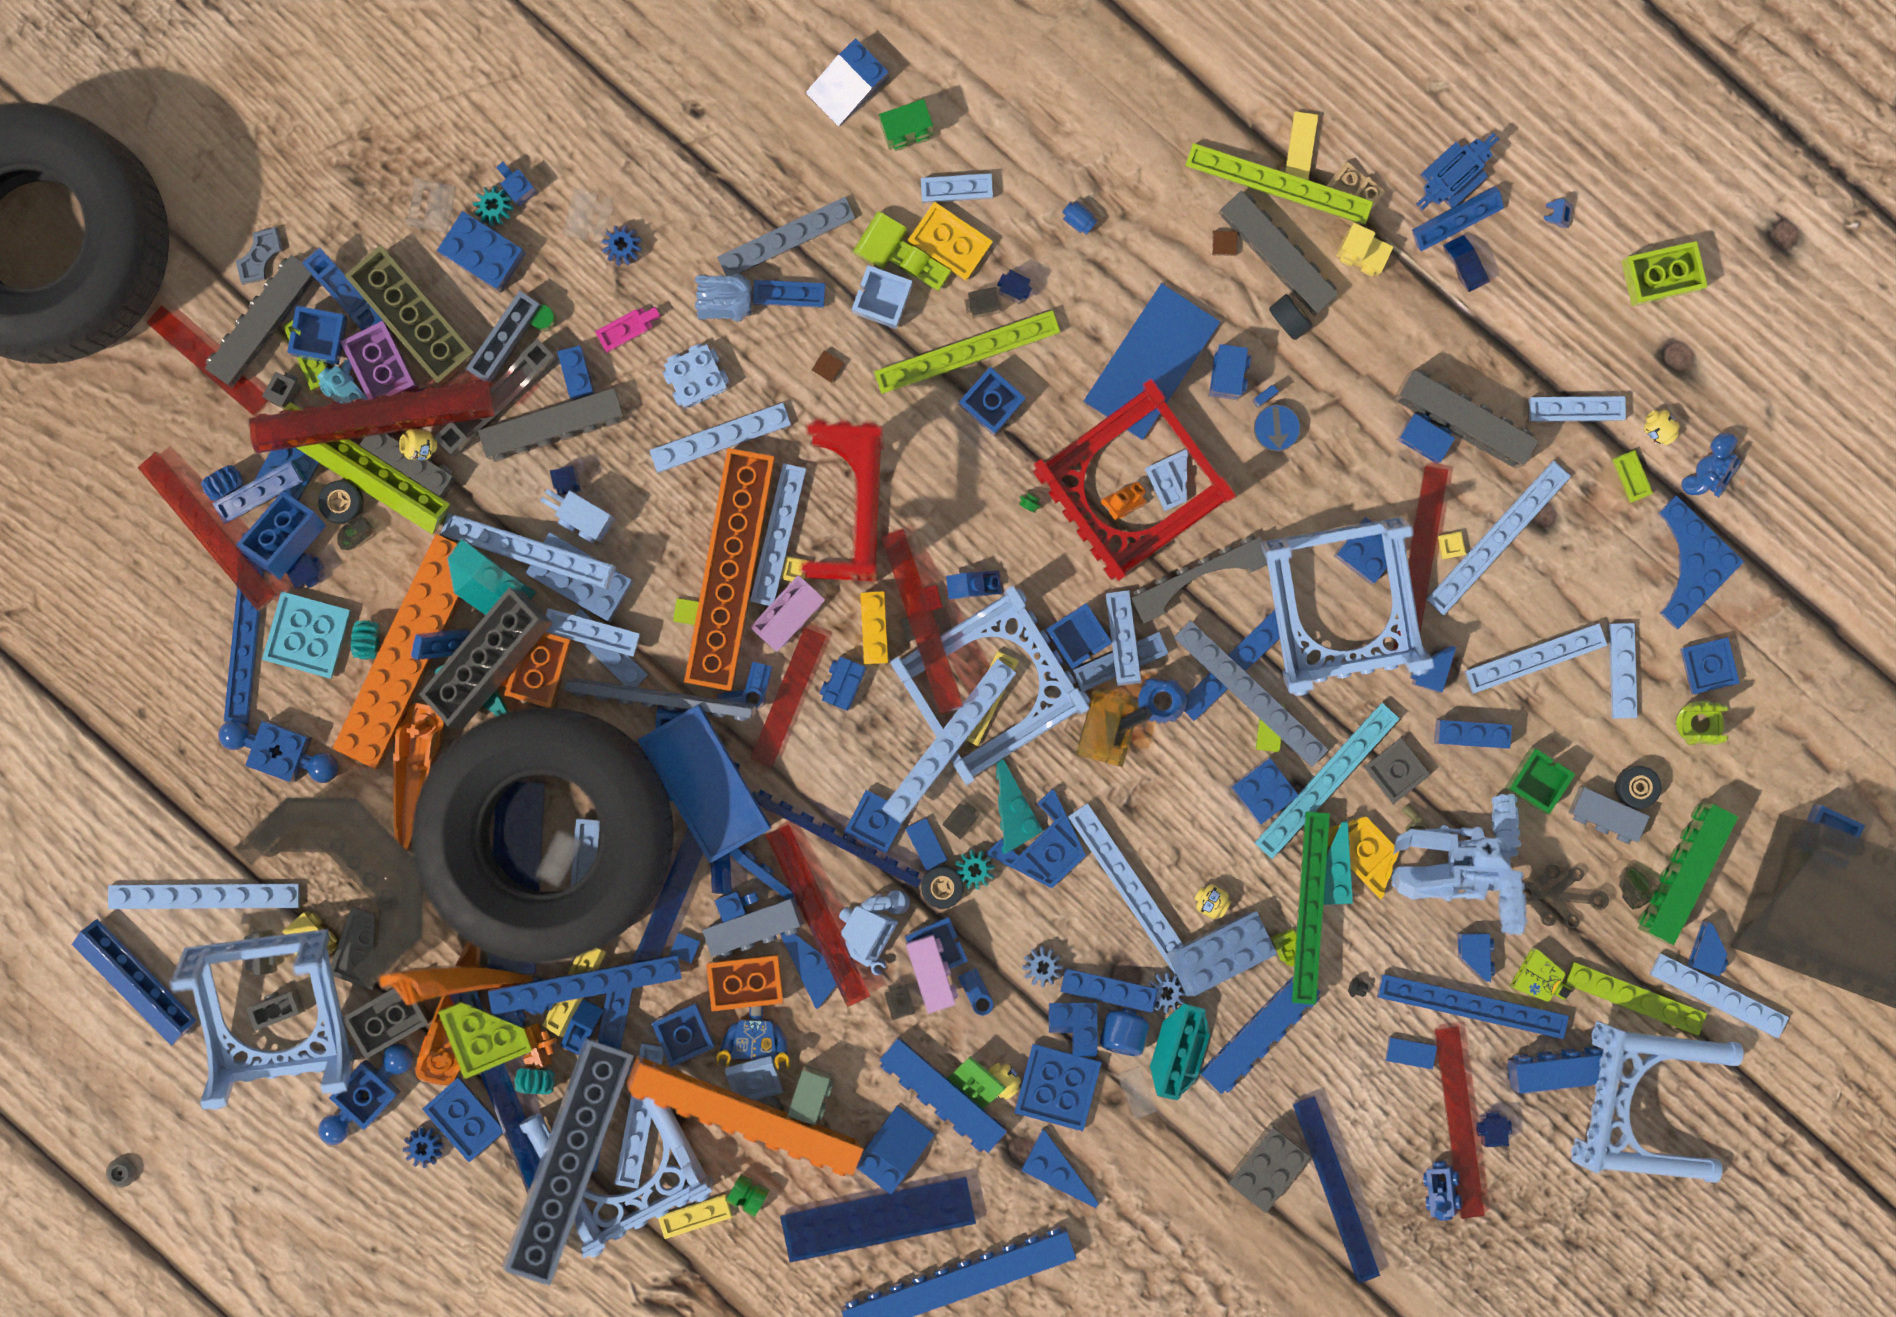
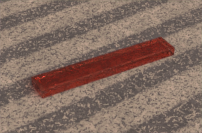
M161 305L146 322L253 416H256L268 402L262 397L264 393L244 375H242L232 389L205 369L207 365L206 360L216 351L164 306Z
M804 627L750 759L773 768L826 639L825 635Z

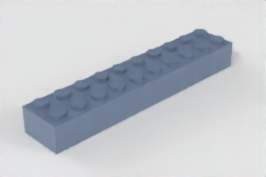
M585 1037L502 1264L505 1272L548 1286L551 1285L634 1055Z

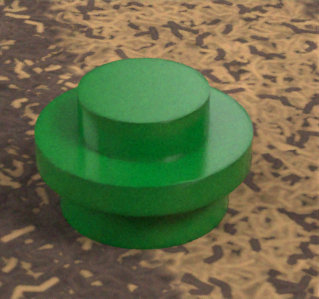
M1027 492L1026 495L1021 494L1019 497L1021 499L1019 505L1028 511L1035 513L1042 506L1039 502L1040 498L1030 492Z

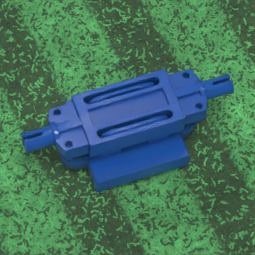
M1494 133L1483 142L1475 139L1470 145L1467 146L1466 144L1463 148L1457 142L1449 147L1420 174L1427 184L1423 187L1425 196L1416 202V206L1419 207L1425 201L1419 208L1423 211L1430 203H1435L1439 206L1445 201L1451 209L1459 204L1488 177L1482 168L1485 166L1484 163L1492 157L1490 148L1499 141L1498 136L1492 142L1490 141L1496 136Z

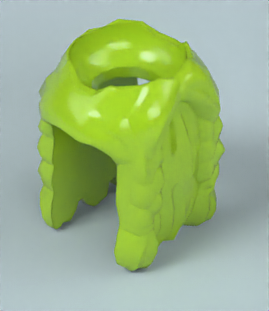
M1703 700L1700 702H1690L1687 706H1683L1676 717L1675 725L1677 731L1688 745H1695L1697 743L1706 745L1726 743L1729 736H1721L1724 730V720L1721 711H1728V707L1718 702L1711 703L1710 701ZM1697 714L1705 715L1709 720V727L1703 733L1695 732L1691 726L1692 718Z

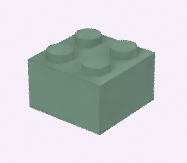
M804 1065L788 1117L815 1125L817 1119L822 1120L827 1104L822 1101L824 1096L829 1098L834 1083L833 1080H830L831 1073Z

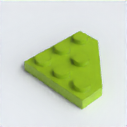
M462 1002L438 1011L464 1079L532 1051L524 1029Z

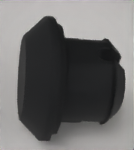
M1355 977L1350 982L1348 993L1351 997L1355 995L1364 997L1367 992L1363 991V989L1368 990L1367 983L1360 982L1359 978Z

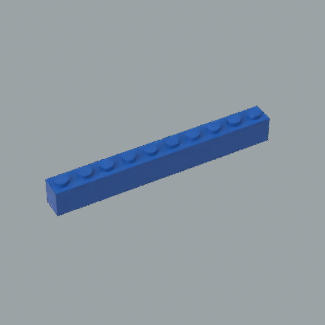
M1055 1227L1048 1230L1047 1235L1027 1237L1024 1239L1025 1243L1016 1245V1243L1007 1244L1002 1247V1251L996 1253L993 1250L982 1253L977 1260L971 1261L969 1258L958 1262L957 1267L951 1269L948 1266L939 1268L935 1271L934 1275L926 1277V1274L917 1276L912 1279V1283L906 1285L903 1282L890 1286L889 1291L881 1293V1290L874 1291L867 1295L868 1298L861 1301L858 1298L845 1302L846 1306L842 1307L843 1317H914L1075 1260L1076 1255L1066 1228Z

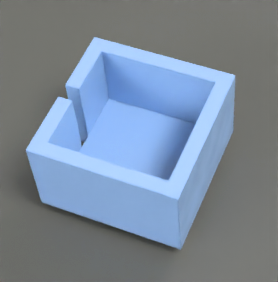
M867 265L860 285L861 289L865 290V293L858 290L852 307V314L897 329L913 282Z

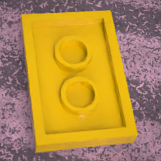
M935 201L908 239L910 244L950 269L951 272L965 281L968 280L993 243L992 240Z

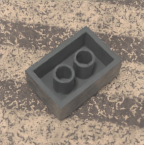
M395 988L342 1017L365 1059L432 1022V1018L422 1001L406 1005V1002H404Z
M1269 1124L1226 1178V1181L1263 1212L1267 1213L1309 1160L1310 1156Z

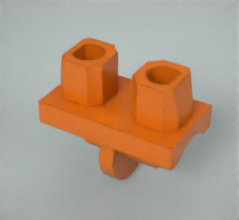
M1136 482L1103 498L1101 503L1109 509V513L1115 520L1124 518L1128 513L1146 504L1147 501L1143 497L1146 490L1139 482Z
M539 1022L524 1028L532 1049L531 1053L524 1055L525 1066L527 1068L536 1067V1069H540L553 1063L550 1054L554 1053L552 1044L558 1042L557 1038L549 1039L547 1030L542 1032Z

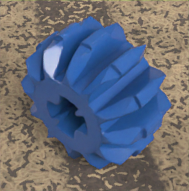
M624 225L622 232H620L618 226H614L615 234H612L610 231L606 232L610 240H602V243L608 246L602 251L604 254H609L608 261L611 262L616 258V264L620 266L622 259H624L626 265H630L629 257H632L634 260L638 259L634 251H642V247L636 245L642 242L640 237H635L637 233L635 229L628 233V226ZM624 240L628 246L626 249L623 247L624 250L620 251L617 243L621 244V241Z
M227 465L205 477L201 482V486L205 495L210 500L217 501L239 489L244 481L235 466Z
M424 1127L419 1128V1133L412 1130L410 1132L411 1137L404 1139V1142L410 1145L403 1148V1152H410L406 1160L409 1161L414 1158L413 1166L415 1167L421 1161L422 1167L427 1168L428 1161L434 1165L437 1163L436 1157L440 1158L443 1155L438 1149L443 1148L444 1143H437L441 1135L437 1134L433 1137V1128H430L427 1134ZM420 1142H422V1145L424 1143L428 1145V1148L426 1149L427 1153H425V1150L421 1151L419 1149V1147L421 1146Z

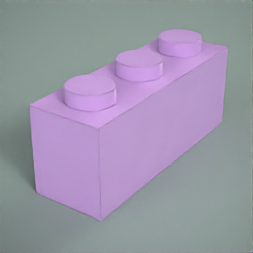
M798 575L750 628L777 652L787 644L790 637L797 630L802 628L805 621L820 608L825 599Z
M932 934L907 942L906 947L928 1014L956 1005L955 999L959 997L955 985H950L947 976L951 975L947 961L942 962L940 953L944 952L940 938L935 939Z

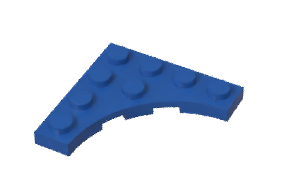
M1674 496L1658 514L1663 518L1674 538H1676L1680 553L1678 554L1680 574L1677 586L1666 606L1660 611V614L1675 629H1679L1744 561L1683 501Z

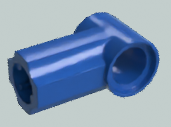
M977 968L958 976L974 1012L981 1016L988 1015L993 1009L994 1002ZM979 998H986L989 1001L990 1006L986 1011H980L977 1008L976 1001Z

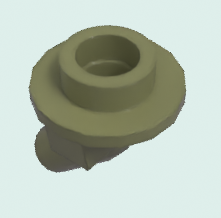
M1407 804L1401 810L1412 820L1406 826V831L1411 829H1429V826L1422 821L1421 816L1410 805Z

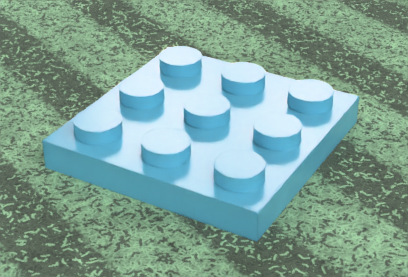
M281 591L262 660L333 679L352 610Z

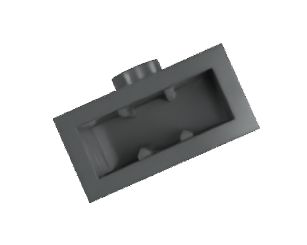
M297 989L280 996L278 992L264 996V1002L246 1009L254 1031L305 1012Z

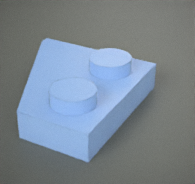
M1186 449L1144 469L1164 512L1187 501L1188 452Z

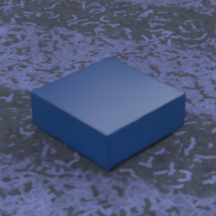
M1271 385L1253 399L1254 405L1257 408L1279 391L1274 385Z
M678 932L669 955L677 954L679 959L692 963L701 941Z

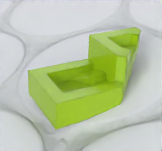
M1293 928L1271 937V940L1280 960L1292 967L1294 966L1296 934Z

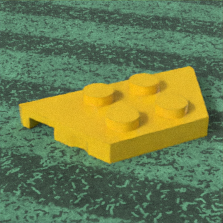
M1367 816L1348 821L1351 870L1379 899H1382L1399 851L1393 855L1395 845ZM1341 824L1329 827V847H1331Z

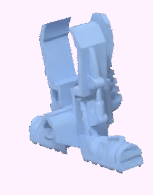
M1500 794V796L1492 798V830L1496 838L1486 839L1481 827L1452 829L1446 825L1441 826L1440 829H1411L1399 835L1395 843L1393 855L1400 850L1408 849L1410 846L1449 851L1448 863L1427 867H1397L1391 874L1392 886L1396 888L1398 893L1412 900L1430 897L1443 898L1445 901H1451L1453 898H1478L1479 900H1484L1488 891H1500L1498 910L1499 918H1501V924L1503 925L1501 927L1502 932L1510 935H1522L1525 932V923H1527V917H1525V894L1522 891L1525 888L1521 879L1524 876L1523 872L1511 870L1510 857L1518 856V850H1515V847H1521V841L1518 840L1520 830H1518L1519 816L1518 807L1515 806V803H1517L1515 794ZM1456 834L1472 838L1471 840L1458 841V835ZM1459 890H1470L1465 891V893H1458Z

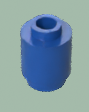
M1078 201L1075 204L1070 202L1062 212L1065 215L1063 220L1079 233L1083 232L1085 235L1090 232L1098 221L1094 217L1095 214Z

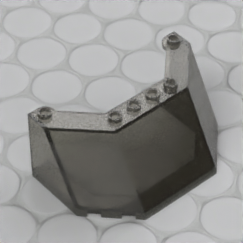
M286 797L234 847L250 866L256 863L263 855L272 857L280 852H326L379 906L378 946L352 970L368 988L379 984V978L382 975L394 973L404 963L423 937V887L416 870L414 857L357 798Z

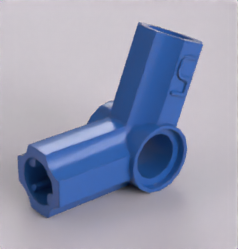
M752 662L746 689L717 694V699L749 703V695L756 692L760 697L759 702L756 704V710L762 708L766 702V692L773 667Z

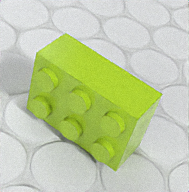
M1697 241L1628 256L1621 261L1632 307L1699 292L1708 287Z

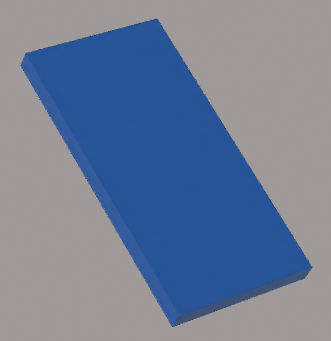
M1161 283L1083 402L1100 414L1108 417L1143 391V384L1152 379L1165 397V403L1167 404L1220 321ZM1155 408L1126 431L1142 441L1159 416V411Z
M700 704L638 739L643 751L655 767L656 773L658 772L663 785L709 863L772 828Z

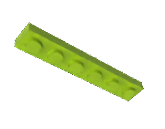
M1575 962L1571 963L1564 982L1566 985L1698 1036L1707 1016V1013Z

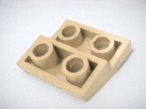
M1344 162L1327 184V187L1373 201L1371 210L1385 193L1373 180L1363 176L1349 162ZM1339 217L1340 219H1342L1344 222H1346V223L1349 224L1350 226H1351L1353 223H1356V222H1353V221H1350V220H1347V219H1344V218Z

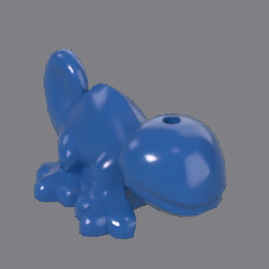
M1720 433L1712 440L1710 449L1713 454L1702 458L1696 466L1697 476H1688L1682 480L1681 487L1684 492L1689 495H1701L1711 490L1718 498L1725 492L1730 479L1738 471L1741 463L1736 454L1731 455L1738 443V438L1734 434Z

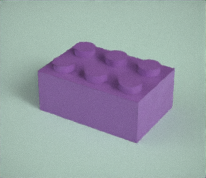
M384 321L340 341L371 406L379 408L419 388L391 329Z

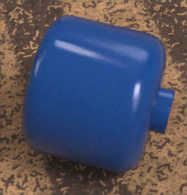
M1123 1008V1012H1108L1105 1016L1100 1037L1101 1047L1122 1055L1141 1056L1144 1052L1149 1031L1148 1021L1136 1015L1137 1011Z

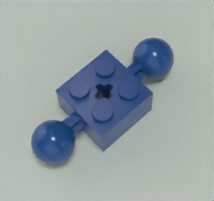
M238 720L227 721L219 729V741L226 749L239 750L243 747L251 749L245 764L249 768L287 782H296L301 768L308 770L309 776L318 783L330 782L338 773V763L332 755L318 753L312 757L306 754L312 737L269 721H261L256 736L250 734L247 726ZM280 746V751L283 753L276 756L275 749Z
M403 1044L389 1046L383 1054V1065L379 1070L367 1059L361 1062L350 1075L347 1091L332 1094L329 1097L341 1111L338 1115L332 1114L324 1117L319 1123L318 1134L324 1143L328 1145L342 1143L348 1136V1124L352 1120L363 1130L367 1129L399 1095L401 1090L389 1079L393 1074H403L411 1068L413 1054L407 1046ZM365 1090L369 1093V1097L366 1099L362 1097Z

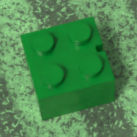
M924 99L879 114V122L888 150L894 148V151H899L907 148L908 143L914 141L917 144L930 140L929 136L933 135V124Z
M1529 748L1504 788L1541 812L1550 814L1575 776V773L1558 762H1552V758L1538 749Z

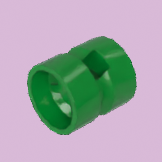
M740 1174L726 1202L735 1207L742 1206L745 1213L755 1217L770 1190L760 1184L754 1186L751 1179Z

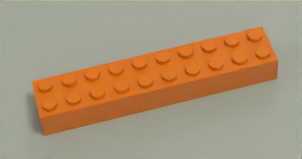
M727 448L685 674V683L733 691L776 461L774 456Z
M435 534L332 749L374 769L381 768L395 739L396 730L405 719L407 710L412 704L433 661V658L416 660L411 657L415 634L447 631L462 600L453 592L447 557L458 543Z
M638 1055L627 1080L628 1090L632 1092L631 1096L637 1099L645 1100V1097L654 1100L653 1104L664 1109H667L668 1106L677 1109L676 1113L682 1116L690 1117V1114L699 1117L698 1121L703 1124L712 1126L715 1123L722 1126L721 1130L730 1134H734L735 1131L744 1134V1139L754 1143L760 1140L766 1143L765 1146L774 1151H779L781 1148L788 1151V1155L795 1159L801 1160L802 1157L809 1159L810 1164L816 1167L823 1168L824 1165L833 1168L832 1172L845 1177L846 1174L853 1176L863 1152V1147L858 1139L816 1123L813 1125L788 1117V1113Z

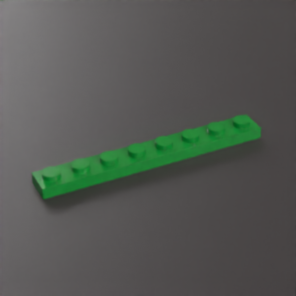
M1305 812L1291 1003L1316 1005L1330 813Z

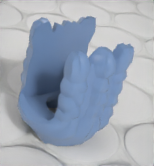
M739 273L732 276L700 274L695 277V282L699 284L697 286L698 291L695 292L698 299L695 301V309H698V319L731 318L733 321L741 322L744 317L751 315L752 286L750 285V280L744 278Z

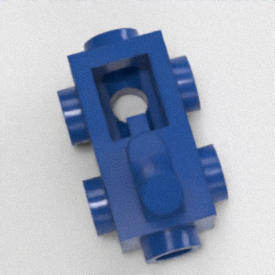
M1436 1161L1423 1174L1424 1186L1428 1187L1429 1196H1426V1208L1430 1210L1431 1217H1436L1440 1221L1452 1220L1453 1216L1458 1213V1209L1462 1208L1461 1195H1456L1455 1187L1459 1185V1173L1454 1171L1453 1165H1447V1161ZM1439 1174H1445L1446 1181H1441Z

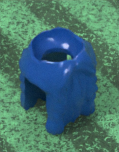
M1152 678L1150 680L1146 679L1141 683L1142 689L1139 693L1138 704L1139 708L1147 706L1152 711L1153 715L1148 721L1165 724L1169 721L1175 722L1176 719L1182 716L1186 706V694L1178 684V680L1170 679L1166 681ZM1162 691L1168 692L1172 697L1171 707L1164 711L1158 710L1153 703L1154 696Z

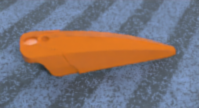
M426 702L410 705L405 719L400 723L395 734V752L393 753L394 842L396 859L401 860L406 859L412 845L413 815L420 789L427 774L438 759L439 750L443 743L445 723Z
M467 941L455 966L480 967L481 949ZM477 990L441 996L427 1036L423 1039L417 1059L415 1072L421 1081L444 1086L451 1084L455 1080L460 1067L438 1011L459 1002L475 1008Z
M432 966L384 974L379 978L381 988L394 987L404 1002H406V1005H411L438 996L507 987L532 982L533 979L532 976L493 968Z

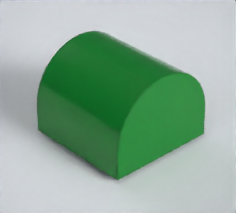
M543 304L531 319L530 324L539 331H550L556 325V315L548 306Z

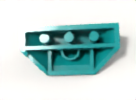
M463 539L458 542L447 557L453 592L485 615L508 588L523 591L530 599L536 594V591Z
M1183 1004L1163 1021L1150 1063L1157 1096L1178 1101L1181 1095L1197 1080L1210 1037L1205 1009Z

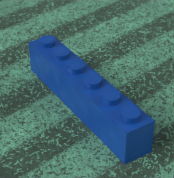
M98 919L80 931L71 945L171 1046L189 1032L197 1020Z
M1293 976L1199 1071L1220 1094L1224 1091L1230 1092L1237 1084L1235 1080L1241 1074L1245 1076L1253 1068L1252 1063L1258 1057L1262 1059L1269 1052L1270 1048L1268 1046L1274 1040L1276 1042L1281 1040L1287 1033L1285 1029L1291 1023L1295 1025L1303 1017L1301 1012L1307 1006L1310 1008L1314 1006L1312 1004L1291 1003ZM1318 988L1316 1003L1319 1001L1320 997L1318 995L1321 993Z
M899 1036L880 1057L879 1061L882 1062L880 1067L889 1075L892 1073L896 1074L900 1078L898 1082L909 1091L912 1088L917 1092V1099L927 1106L930 1103L937 1109L934 1113L943 1121L947 1119L954 1124L952 1128L959 1135L964 1137L966 1134L973 1140L971 1145L979 1152L985 1150L989 1153L1007 1132L1002 1124L961 1091Z

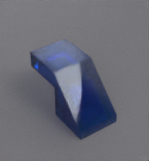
M1465 235L1443 245L1444 252L1455 265L1458 279L1468 292L1490 282L1475 248Z

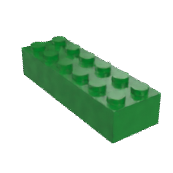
M1700 803V805H1696L1691 813V818L1693 819L1689 827L1686 826L1680 835L1682 841L1679 847H1675L1669 858L1671 863L1668 869L1665 868L1659 877L1661 883L1657 890L1652 891L1648 899L1650 905L1646 911L1641 913L1637 922L1639 924L1638 930L1671 945H1675L1738 819V816L1711 803Z

